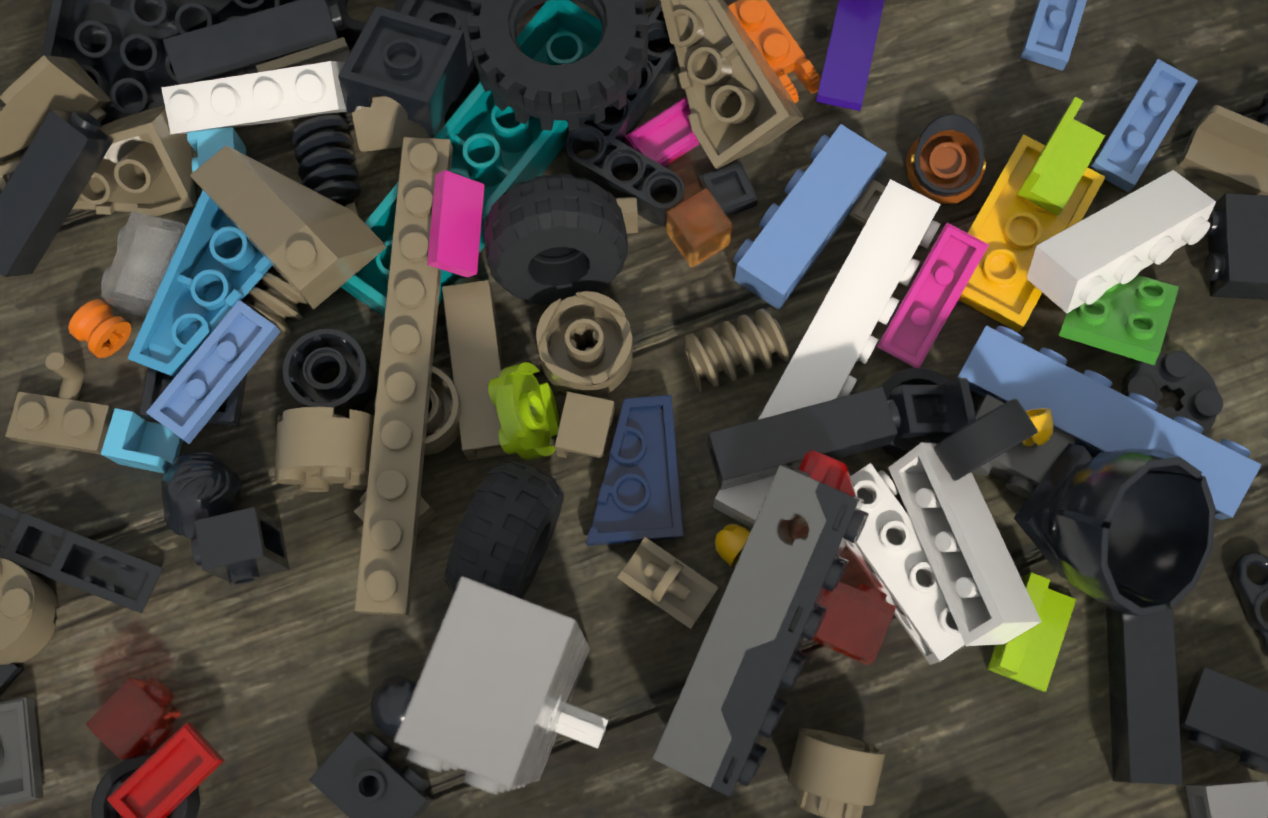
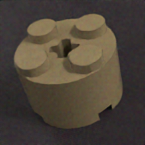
M584 291L577 292L576 295L563 300L561 298L558 299L542 314L536 330L537 350L543 372L553 386L565 394L572 392L604 398L623 382L629 373L633 360V339L629 321L620 305L603 294ZM587 341L593 342V348L587 347L585 351L578 350L577 345L585 346Z
M302 407L283 411V416L278 415L275 482L289 485L300 484V490L305 492L329 491V483H343V487L346 489H367L374 416L366 412L350 409L348 419L345 416L334 414L333 407Z
M0 558V665L25 662L38 654L54 634L56 623L53 622L55 607H58L57 596L44 578L3 558Z

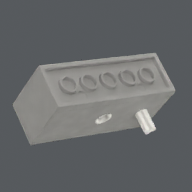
M461 577L394 740L397 743L410 747L406 759L441 772V769L449 771L450 768L458 770V768L467 770L464 782L487 792L498 794V792L504 793L505 790L520 789V787H525L528 783L540 781L558 733L598 749L609 719L569 704L590 650L576 620Z

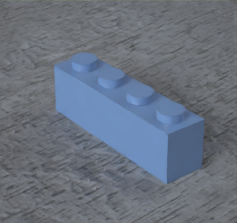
M842 124L839 125L831 138L824 134L810 155V158L814 161L806 172L798 169L787 184L785 192L789 195L781 206L773 203L763 216L759 227L763 229L755 241L749 238L746 239L733 259V262L737 264L734 281L780 310L855 207L871 180L876 178L887 153Z

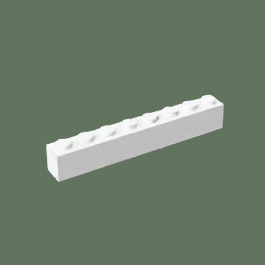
M890 179L759 419L850 394L857 381L856 378L849 375L857 360L866 364L879 340L871 336L876 323L879 321L887 325L900 301L892 297L897 284L901 283L906 287L908 286L920 261L912 258L918 245L928 248L940 226V223L932 220L940 206L939 203ZM775 476L719 490L715 497L713 508L753 528Z

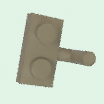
M52 352L46 357L45 364L48 369L63 378L58 398L18 392L5 437L18 442L101 454L114 409L109 405L78 401L85 375L84 370L63 354Z

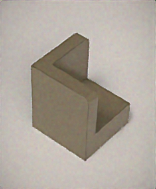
M567 392L555 443L557 456L567 458L568 452L598 458L602 457L608 431L612 430L615 417L614 401Z

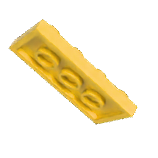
M1024 134L968 231V234L989 244L958 299L1018 333L1026 324L1042 294L1036 286L1026 279L1036 246L1082 221L1105 179V176L1087 167L1067 204L1058 216L1023 198L1017 193L1045 146Z

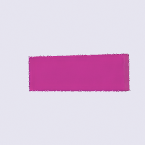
M946 223L877 348L914 368H920L989 244Z

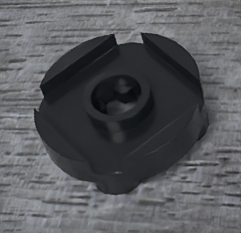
M1182 351L1160 353L1155 365L1140 361L1127 372L1121 386L1123 385L1121 391L1123 395L1127 397L1130 393L1142 395L1158 405L1157 412L1173 420L1175 416H1182L1196 422L1204 428L1202 435H1205L1211 429L1217 414L1223 408V398L1218 393L1217 386L1211 375L1202 365L1192 360L1187 353ZM1161 389H1166L1169 393L1173 392L1177 396V404L1179 406L1177 411L1172 406L1164 409L1160 405L1159 401L1163 398Z

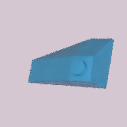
M203 190L127 358L173 377L190 360L238 300L242 301L272 266Z

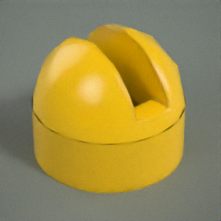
M1037 408L1026 410L1025 412L1038 432L1021 443L1025 446H1033L1035 443L1038 446L1045 445L1050 440L1054 430L1051 409Z
M738 524L727 525L716 534L715 538L716 551L731 567L737 564L750 535V531L747 528Z

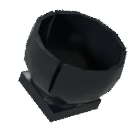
M1069 443L1015 515L1014 519L1061 578L1067 579L1071 585L1118 613L1144 616L1167 612V608L1172 609L1196 586L1213 549L1216 507L1206 477L1201 475L1202 472L1177 455L1161 449H1125L1101 452L1092 458L1084 446Z

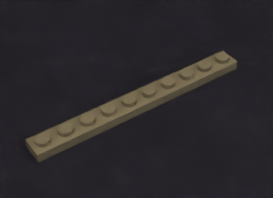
M403 137L354 610L357 613L409 616L442 270L427 265L435 175L443 170L451 172L453 146L450 139Z

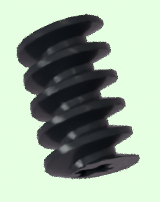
M337 115L310 118L301 122L292 134V141L296 147L295 158L299 164L298 174L302 180L301 184L345 207L346 204L355 202L353 199L361 193L360 185L353 182L358 177V171L355 167L350 166L355 160V155L353 151L348 150L352 144L350 135L345 133L349 128L346 118Z

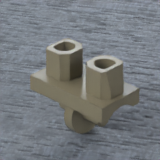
M646 537L617 577V579L689 629H692L719 589V587Z

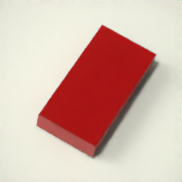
M185 723L118 787L107 800L123 818H166L225 760L192 723Z

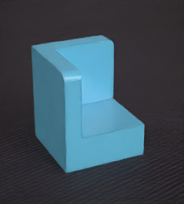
M115 408L101 455L119 465L164 474L175 458L179 456L183 439L162 424L146 421L134 412Z

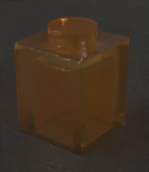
M707 188L667 212V234L691 268L729 245L733 224Z

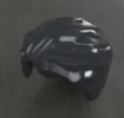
M211 452L188 453L176 457L174 462L164 472V477L161 481L164 520L167 527L177 535H184L186 538L192 539V537L197 536L194 521L237 511L242 491L241 481L237 473L230 470V467Z

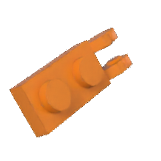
M738 0L728 6L781 80L794 103L799 101V96L795 86L787 76L792 71L810 93H815L819 90L821 79L817 70L814 69L810 60L806 59V55L767 0Z

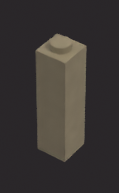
M475 277L461 278L453 283L454 285L443 286L442 290L453 380L461 401L459 428L462 451L468 461L509 455L500 445L499 429L501 424L497 408L492 403L488 393L490 379L499 377L504 369L494 294L489 280L481 281Z

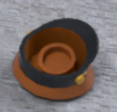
M957 114L940 116L928 124L921 136L912 143L906 156V169L908 179L914 190L944 205L959 203L972 196L978 189L986 169L984 143L979 129L970 119Z

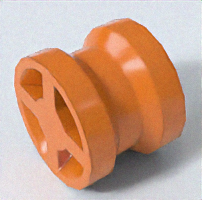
M95 299L83 305L73 315L69 322L68 330L78 341H86L88 343V350L96 357L106 358L117 352L130 337L132 326L122 316L112 315V307L105 301Z

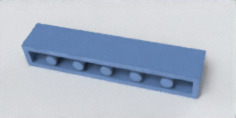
M988 326L984 328L958 375V378L968 379L969 388L972 392L982 397H985L987 394L1004 403L1012 399H1018L1025 411L1037 408L1051 409L1054 428L1076 438L1074 444L1084 446L1088 452L1096 456L1101 452L1125 449H1161L1177 455L1202 472L1201 475L1206 477L1216 507L1215 517L1219 520L1233 518L1262 465L1248 458L1251 452L1247 448L1226 439H1222L1218 443L1202 435L1204 428L1196 422L1182 416H1175L1173 420L1157 412L1158 405L1152 400L1136 393H1130L1127 397L1111 389L1112 382L1096 372L1085 370L1084 374L1073 370L1066 366L1068 360L1059 353L1047 348H1041L1038 352L1022 344L1024 338L1004 326H998L996 330Z

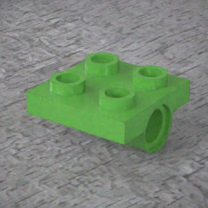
M1136 275L1130 282L1126 284L1118 283L1106 290L1094 303L1089 305L1084 303L1068 312L1059 336L1155 365L1161 351L1179 287Z

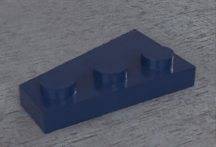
M672 395L624 398L606 473L597 500L596 511L589 530L587 546L642 542L645 537L650 541L683 539Z

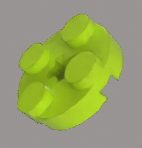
M524 362L506 367L501 371L499 377L490 379L488 393L492 403L497 408L501 424L499 442L502 449L509 455L517 453L521 458L531 461L550 456L555 452V446H550L551 436L558 434L560 420L557 404L548 382L539 384L533 376L534 373L540 372L538 368L531 363Z

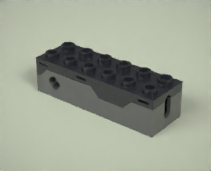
M811 450L805 453L799 469L779 465L653 756L654 760L728 797L732 796L739 784L748 787L753 776L755 777L767 748L759 745L762 736L770 738L787 704V701L779 698L783 687L791 689L793 683H796L808 654L799 651L805 638L812 641L814 635H817L827 613L828 607L820 604L825 590L833 592L834 589H837L847 567L848 560L840 557L847 540L852 543L858 541L869 516V513L861 510L865 500L856 496L846 464ZM804 517L809 526L808 536L794 540L788 531L789 521Z

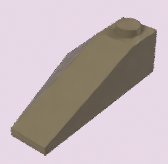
M660 0L670 43L674 44L681 73H678L681 88L685 89L691 115H688L691 128L715 169H719L768 145L804 119L781 80L724 0Z
M43 55L0 96V99L6 104V106L0 107V162L27 151L50 110L73 112L74 109H79L101 122L107 115L103 109L112 100L74 59Z
M165 105L132 114L100 126L99 129L114 141L72 209L96 210V214L112 215L114 211L137 212L138 216L156 217L192 207L197 203L195 181L190 176L193 173L191 145L187 141L186 134H170ZM24 155L0 163V189L2 191Z
M227 145L190 174L191 178L313 310L386 248L385 244L354 211Z

